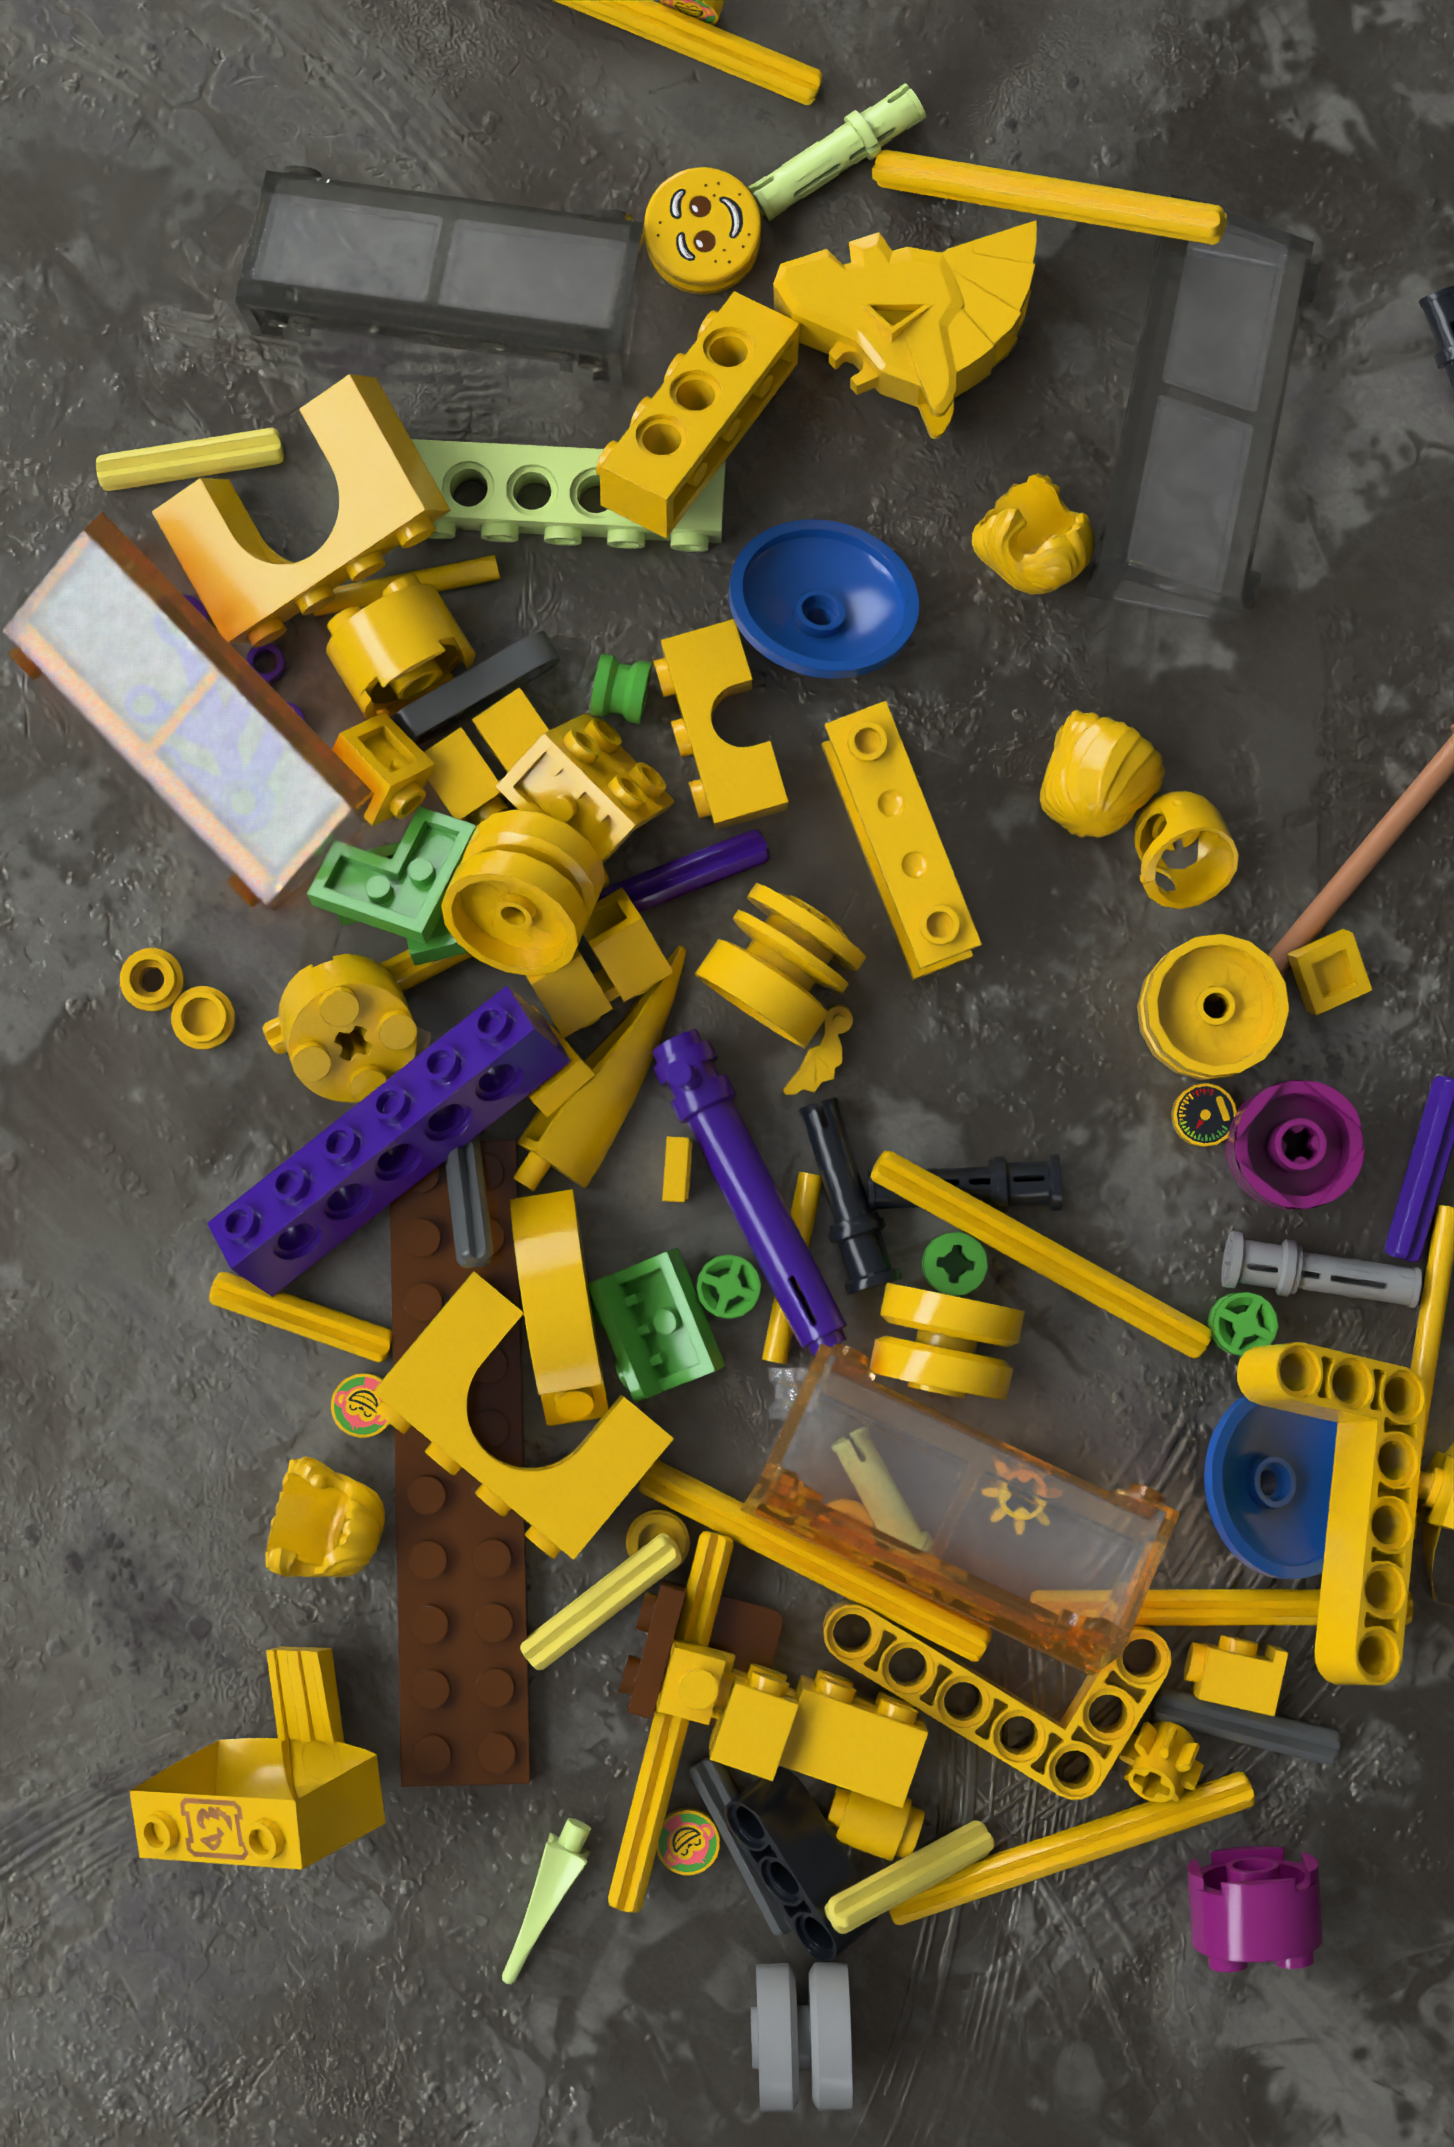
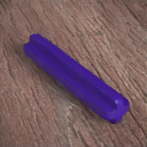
M752 829L602 889L597 902L616 890L623 888L637 911L642 912L766 863L770 859V852L759 829Z
M1436 1076L1432 1080L1385 1241V1253L1400 1260L1418 1262L1422 1257L1454 1147V1078Z

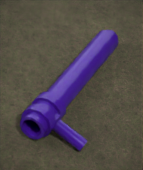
M693 1029L660 1044L652 1051L657 1062L653 1070L661 1086H669L674 1096L670 1104L679 1122L682 1124L688 1123L801 1348L808 1347L812 1356L816 1357L847 1341V1338L842 1329L847 1326V1323L733 1101L737 1095L733 1085L726 1074H719L714 1064L718 1056L709 1040L702 1041L698 1031ZM802 1293L804 1294L809 1306L807 1305Z

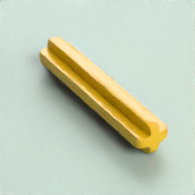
M228 1272L218 1273L210 1290L209 1301L212 1305L375 1362H384L393 1345L391 1329L279 1291L272 1297L245 1278Z

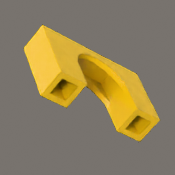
M349 374L299 409L335 474L339 489V510L333 531L324 545L310 557L294 563L275 553L259 534L229 479L199 478L152 511L225 644L251 643L254 648H258L273 642L287 631L284 622L299 612L302 615H308L324 608L336 598L333 589L348 579H351L352 582H357L375 574L386 564L383 559L384 555L399 545L402 548H409L424 541L436 531L433 522L451 511L376 377Z
M473 1271L373 1390V1393L382 1400L375 1408V1411L404 1435L413 1426L427 1437L432 1443L425 1450V1453L450 1474L455 1476L463 1467L482 1484L475 1494L499 1515L505 1518L510 1510L513 1509L532 1526L524 1535L551 1558L555 1559L562 1550L574 1560L674 1438L624 1396L620 1395L578 1447L568 1456L553 1464L532 1468L518 1467L505 1463L491 1455L482 1447L472 1432L467 1416V1395L471 1381L480 1365L524 1313Z

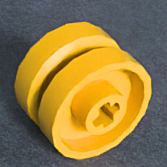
M523 810L494 813L476 826L462 861L458 865L441 904L445 926L458 945L479 961L508 973L527 976L554 973L570 963L605 884L603 862L591 843L564 822L543 813Z
M1226 934L1195 937L1164 955L1143 981L1137 1003L1140 1033L1156 1059L1176 1074L1197 1080H1210L1233 1076L1264 1060L1282 1038L1289 1013L1286 982L1271 957L1250 941ZM1206 997L1210 1002L1221 1000L1224 1006V1012L1216 1016V1019L1209 1017L1204 1011L1203 1003Z
M886 1283L880 1315L888 1323L918 1329L916 1340L912 1341L887 1335L875 1339L868 1371L908 1381V1387L959 1398H965L966 1393L1007 1400L1013 1368L1003 1359L975 1354L977 1342L1010 1347L1019 1343L1025 1311Z

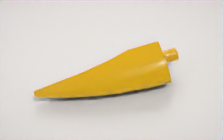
M678 945L667 959L673 973L657 982L646 993L641 994L618 1025L584 1061L595 1075L548 1118L540 1109L517 1141L519 1146L529 1152L513 1176V1179L534 1192L551 1167L585 1189L588 1186L625 1121L654 1058L652 1051L659 1045L674 1002L687 952L684 947Z

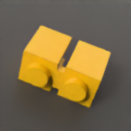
M520 687L472 719L477 731L506 773L515 766L543 733L549 731ZM462 727L424 752L435 763L428 782L452 817L477 826L492 814L508 810L504 802L507 798L496 788V785L502 779L497 780Z
M623 888L596 902L583 932L584 937L603 967L602 969L592 974L576 948L571 962L556 972L535 976L525 975L563 1038L580 1028H586L597 1022L602 1015L613 1009L609 1002L621 996L625 1002L634 996L644 994L652 989L657 982L673 973L643 918Z
M751 1664L748 1673L733 1669L734 1678L725 1710L720 1712L719 1719H716L709 1739V1755L712 1761L773 1781L799 1704L795 1689L789 1688V1683L786 1682L788 1676L761 1665Z

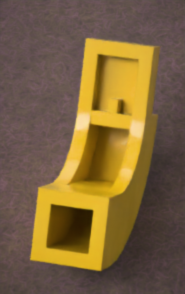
M573 1189L510 1199L514 1248L524 1318L538 1395H541L547 1427L602 1418L609 1410V1402L594 1327L583 1239Z

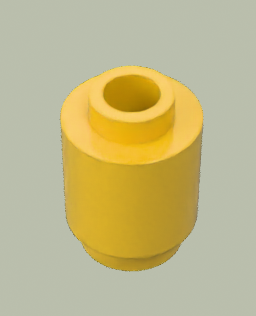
M837 1787L825 1820L829 1826L835 1827L834 1834L841 1844L892 1861L894 1856L905 1858L913 1853L922 1828L925 1810L911 1806L912 1799L907 1797L903 1808L863 1794Z

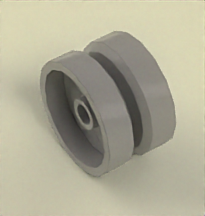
M815 1962L808 1972L809 2005H797L796 1976L789 1963L756 1964L757 2007H751L752 2070L759 2069L760 2113L794 2111L799 2102V2069H811L812 2101L819 2111L852 2110V2042L847 1962Z

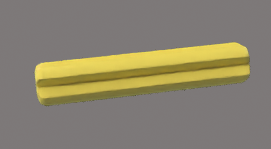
M265 428L103 454L96 458V471L99 484L103 490L114 491L277 465L283 462L284 450L278 430L275 428Z
M660 1533L532 1632L528 1639L522 1642L520 1646L524 1657L536 1670L547 1668L680 1565L684 1556L679 1546L668 1534Z
M973 1820L834 1895L824 1907L826 1917L831 1922L835 1931L846 1934L985 1858L995 1846L993 1836L988 1832L983 1822Z

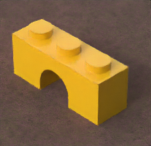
M734 619L662 639L661 646L664 658L654 660L653 664L663 698L675 694L682 718L671 721V726L680 757L693 755L700 778L688 782L698 818L711 816L714 830L717 831L788 810V799L771 741L750 747H736L723 741L717 735L712 725L713 714L723 700L752 690V676Z

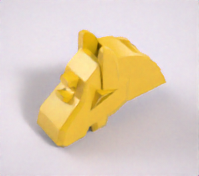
M1037 221L1028 222L948 248L943 253L912 247H904L892 251L880 232L849 242L851 263L843 265L828 249L782 263L779 266L773 283L774 311L799 322V343L829 354V363L835 370L844 362L853 364L858 368L860 372L850 378V388L856 395L875 388L882 395L918 407L929 436L933 439L940 438L949 427L954 415V398L990 375L992 368L1005 359L1017 343V335L1025 319L1031 295L1030 286L1035 270V264L1033 263L1037 240Z

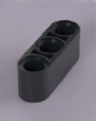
M778 1766L773 1781L760 1777L726 1805L724 1811L725 1818L732 1834L794 1934L812 1956L821 1961L831 1962L877 1923L879 1916L846 1934H841L834 1930L831 1922L826 1917L824 1907L830 1898L862 1881V1878L806 1787L790 1770Z

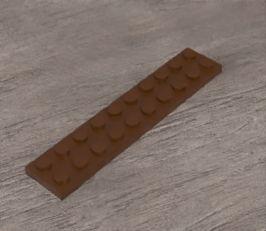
M517 1140L480 1141L494 1251L490 1264L485 1267L463 1268L456 1260L445 1161L390 1203L393 1366L473 1271L521 1310V1292L510 1209V1199L519 1198V1183L513 1179L518 1170ZM520 1317L476 1371L467 1395V1416L473 1434L485 1450L505 1463L525 1467L522 1320ZM411 1426L405 1435L394 1427L401 1787L530 1784L529 1662L520 1649L522 1642L528 1639L526 1536L524 1535L526 1533V1520L513 1509L504 1518L475 1494L482 1483L463 1467L453 1476L425 1453V1450L432 1442L415 1427Z

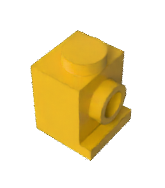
M1220 1635L1218 1645L1192 1642L1185 1662L1184 1680L1192 1682L1190 1692L1200 1700L1275 1717L1288 1652L1279 1646L1266 1643L1264 1656L1258 1655V1643L1228 1635Z
M674 1638L656 1702L657 1712L709 1725L711 1717L719 1719L720 1712L725 1710L734 1678L732 1668L736 1655Z

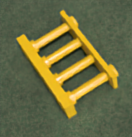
M880 702L826 723L824 726L830 740L821 744L823 753L912 980L914 981L972 958L973 953L971 949L981 946L982 943L887 702Z

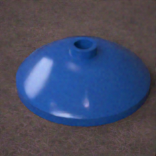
M819 519L796 520L782 523L763 531L749 541L742 549L733 565L729 581L728 598L730 610L736 625L747 641L774 663L791 671L812 677L830 679L851 678L868 674L884 667L893 661L909 643L919 614V596L916 583L902 559L875 536L859 528L836 521Z
M1243 1395L1226 1410L1219 1420L1210 1439L1206 1454L1204 1470L1205 1494L1214 1526L1232 1554L1255 1572L1276 1579H1304L1318 1575L1323 1572L1337 1422L1258 1405L1249 1401ZM1260 1476H1261L1262 1482H1263L1262 1490H1261V1486H1260Z

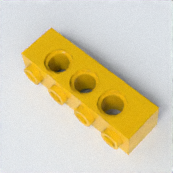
M735 291L719 312L715 310L710 311L700 326L696 342L686 355L679 353L674 357L666 371L664 383L652 398L646 396L640 401L633 413L629 429L619 442L612 440L601 453L596 467V474L600 477L601 506L667 539L798 364L800 323Z

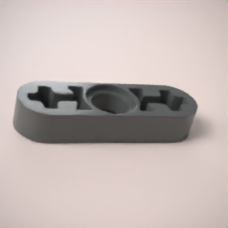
M545 631L536 632L394 713L390 718L419 746L502 699L517 688H521L556 666L561 658Z

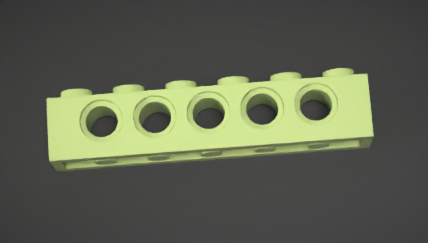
M411 439L451 509L450 512L433 522L436 531L428 538L451 539L455 538L456 530L481 531V539L493 542L518 541L519 533L544 534V542L564 546L581 544L582 536L607 538V545L624 549L645 547V540L671 541L670 548L684 552H703L708 550L709 543L722 544L726 460L666 539L609 509L600 513H591L581 507L579 504L581 495L591 487L600 486V477L596 474V467L604 449ZM478 480L488 487L485 498L479 504L467 507L454 501V492L464 481ZM530 483L545 485L551 491L549 501L543 507L535 510L521 507L516 502L519 491L525 485Z

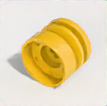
M756 883L748 894L747 899L767 915V919L763 922L738 909L733 917V921L752 939L747 949H744L731 942L718 939L696 971L695 976L720 996L770 1030L805 1049L829 1014L825 1007L809 993L810 990L817 983L832 991L843 993L849 983L829 967L828 963L830 960H833L857 972L865 961L866 955L851 943L840 926L811 905L795 896L778 893Z

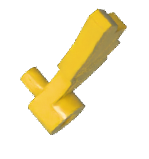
M834 1004L827 1009L829 1014L825 1019L823 1038L820 1044L808 1049L800 1068L784 1086L783 1092L785 1095L797 1094L803 1089L815 1093L822 1082L834 1079L835 1068L842 1064V1045L838 1034L847 1032L853 1023L851 1011L847 1006Z

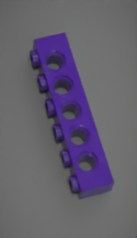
M506 985L211 1219L207 1225L231 1270L273 1297L448 1159V1155L456 1147H463L571 1062L545 1018Z

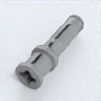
M1231 1231L1228 1235L1221 1274L1222 1286L1234 1289L1238 1283L1274 1288L1276 1295L1288 1297L1289 1294L1295 1295L1297 1289L1350 1298L1401 1304L1410 1308L1416 1307L1422 1285V1271L1419 1267L1408 1268L1354 1258L1304 1252L1302 1245L1297 1244L1294 1240L1284 1239L1282 1244L1278 1245L1246 1240L1242 1232Z

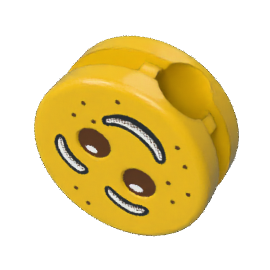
M697 167L674 174L657 188L646 209L644 232L649 259L656 272L667 283L681 291L691 294L709 295L733 287L750 272L760 250L761 216L754 196L739 179L719 169Z

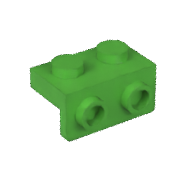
M678 1247L588 1284L592 1296L591 1306L593 1315L597 1323L607 1333L616 1356L615 1366L618 1377L622 1384L629 1389L636 1403L726 1367Z

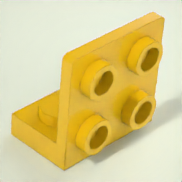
M587 713L543 733L496 785V788L518 810L543 813L570 825L591 843L603 863L635 829L664 813L674 803L673 798L665 791L666 783L658 772L643 762L637 763L620 746L622 740L616 730L606 721L598 717L592 718Z

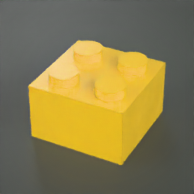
M818 1669L815 1679L801 1674L795 1690L799 1706L779 1765L903 1808L928 1735L923 1718L918 1715V1711L914 1709L915 1706L897 1695L884 1691L878 1692L876 1700L856 1694V1689L853 1688V1681L828 1671Z

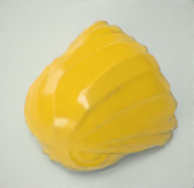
M1040 473L1029 476L1027 482L1013 484L1008 492L995 502L994 509L989 510L985 517L975 526L972 533V546L981 561L992 568L1013 588L1035 595L1055 591L1081 573L1090 563L1095 548V534L1085 513L1070 511L1060 497V487L1053 484L1048 475L1042 476Z
M1077 709L1067 717L1064 725H1061L1056 733L1054 751L1048 763L1040 790L1042 810L1051 819L1067 829L1071 835L1076 834L1080 838L1086 836L1101 838L1116 833L1133 818L1137 809L1145 805L1155 793L1161 790L1163 777L1166 773L1162 765V755L1154 749L1151 742L1143 738L1133 727L1127 726L1125 722L1115 721L1109 717L1100 718L1094 712L1082 713Z
M303 1456L300 1459H291L288 1471L282 1480L283 1491L279 1492V1501L275 1508L276 1515L271 1520V1530L265 1550L266 1568L284 1577H347L361 1572L377 1552V1547L384 1530L385 1510L380 1496L370 1487L344 1474L334 1472L315 1458Z

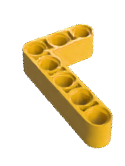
M1293 1342L1253 1347L1243 1354L1237 1367L1238 1385L1249 1401L1262 1406L1337 1422L1315 1641L1316 1666L1323 1678L1335 1685H1385L1398 1674L1403 1655L1427 1404L1426 1388L1419 1375L1407 1367L1316 1345Z
M850 1599L835 1603L826 1612L822 1623L826 1646L829 1652L838 1660L1054 1793L1070 1800H1082L1089 1797L1101 1786L1166 1678L1171 1666V1651L1166 1641L1148 1626H1123L1110 1637L1061 1721L1058 1722L909 1629ZM847 1614L860 1615L870 1625L868 1638L857 1647L843 1646L835 1640L833 1635L836 1622ZM1136 1639L1152 1641L1155 1648L1153 1663L1141 1672L1129 1671L1125 1669L1122 1655L1125 1647ZM903 1648L918 1650L924 1656L925 1665L923 1671L917 1678L911 1681L896 1679L889 1672L891 1657ZM967 1682L973 1684L979 1690L977 1706L967 1714H954L944 1706L946 1692L954 1684ZM1102 1695H1114L1119 1697L1122 1703L1120 1718L1108 1727L1096 1726L1089 1719L1091 1704ZM1016 1716L1030 1719L1034 1724V1734L1027 1745L1021 1748H1010L1000 1741V1730L1008 1719ZM1078 1750L1088 1756L1089 1767L1087 1773L1081 1779L1075 1782H1065L1056 1776L1055 1766L1058 1759L1064 1753Z

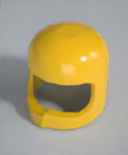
M1173 791L1156 797L1143 808L1135 824L1134 845L1140 861H1142L1141 875H1139L1140 881L1149 898L1164 907L1183 909L1201 905L1216 896L1230 883L1237 871L1239 854L1220 812L1208 799L1189 791ZM1197 837L1199 838L1198 858L1194 864L1185 869L1167 867L1161 857L1165 850H1175L1173 843L1179 839L1182 840L1183 847L1185 848L1191 845ZM1156 872L1162 873L1171 879L1176 889L1165 891L1156 884Z

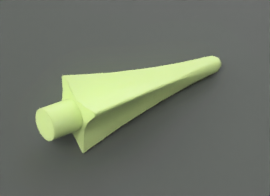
M568 1818L560 1837L553 1833L549 1834L522 1927L502 1974V1981L506 1984L511 1985L516 1981L545 1925L588 1863L586 1859L591 1851L583 1848L591 1828L582 1821Z

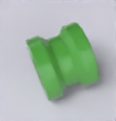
M602 653L593 686L590 716L603 718L609 713L623 715L627 723L640 725L649 689L652 662L639 660L633 665L619 663L615 655Z
M961 1232L944 1233L934 1238L925 1248L921 1259L922 1273L927 1283L937 1292L951 1296L966 1295L975 1290L984 1280L988 1268L987 1255L981 1243L971 1235Z
M727 1254L715 1257L705 1264L698 1276L697 1292L699 1300L707 1311L717 1317L732 1319L743 1316L754 1307L759 1299L761 1288L759 1275L752 1264L740 1256Z
M1250 1292L1228 1293L1221 1297L1210 1309L1207 1320L1208 1328L1212 1331L1211 1338L1214 1344L1224 1352L1243 1356L1247 1350L1253 1347L1271 1345L1278 1329L1277 1314L1272 1305L1262 1296Z

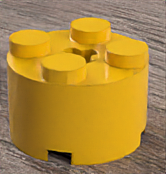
M414 574L405 575L393 581L384 589L382 598L374 601L362 610L359 606L347 608L335 615L327 624L332 637L327 644L326 654L367 720L377 716L376 711L390 707L396 713L413 701L452 680L454 677L451 671L461 660L467 670L475 660V651L436 588L429 584H421Z
M341 954L332 956L333 960L324 962L315 967L310 964L300 970L285 988L279 1004L278 1014L281 1034L293 1071L300 1081L312 1092L326 1099L338 1102H360L414 1059L417 1050V1026L400 986L388 969L377 961L361 955Z

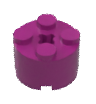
M1284 1081L1257 1091L1241 1104L1232 1120L1228 1138L1226 1139L1224 1155L1237 1184L1257 1202L1279 1210L1315 1208L1340 1197L1356 1180L1364 1161L1365 1148L1361 1129L1362 1125L1353 1105L1334 1088L1315 1081ZM1301 1132L1305 1138L1300 1146L1307 1154L1305 1158L1297 1156L1288 1159L1284 1155L1287 1144L1282 1140L1284 1134L1292 1135Z
M1240 1846L1210 1852L1211 1864L1201 1868L1197 1857L1189 1861L1187 1864L1191 1942L1196 1951L1208 1956V1965L1211 1970L1238 1972L1245 1970L1248 1967V1962L1274 1961L1276 1966L1286 1969L1305 1968L1314 1964L1313 1951L1319 1948L1323 1942L1318 1860L1314 1856L1300 1851L1301 1863L1284 1860V1848Z

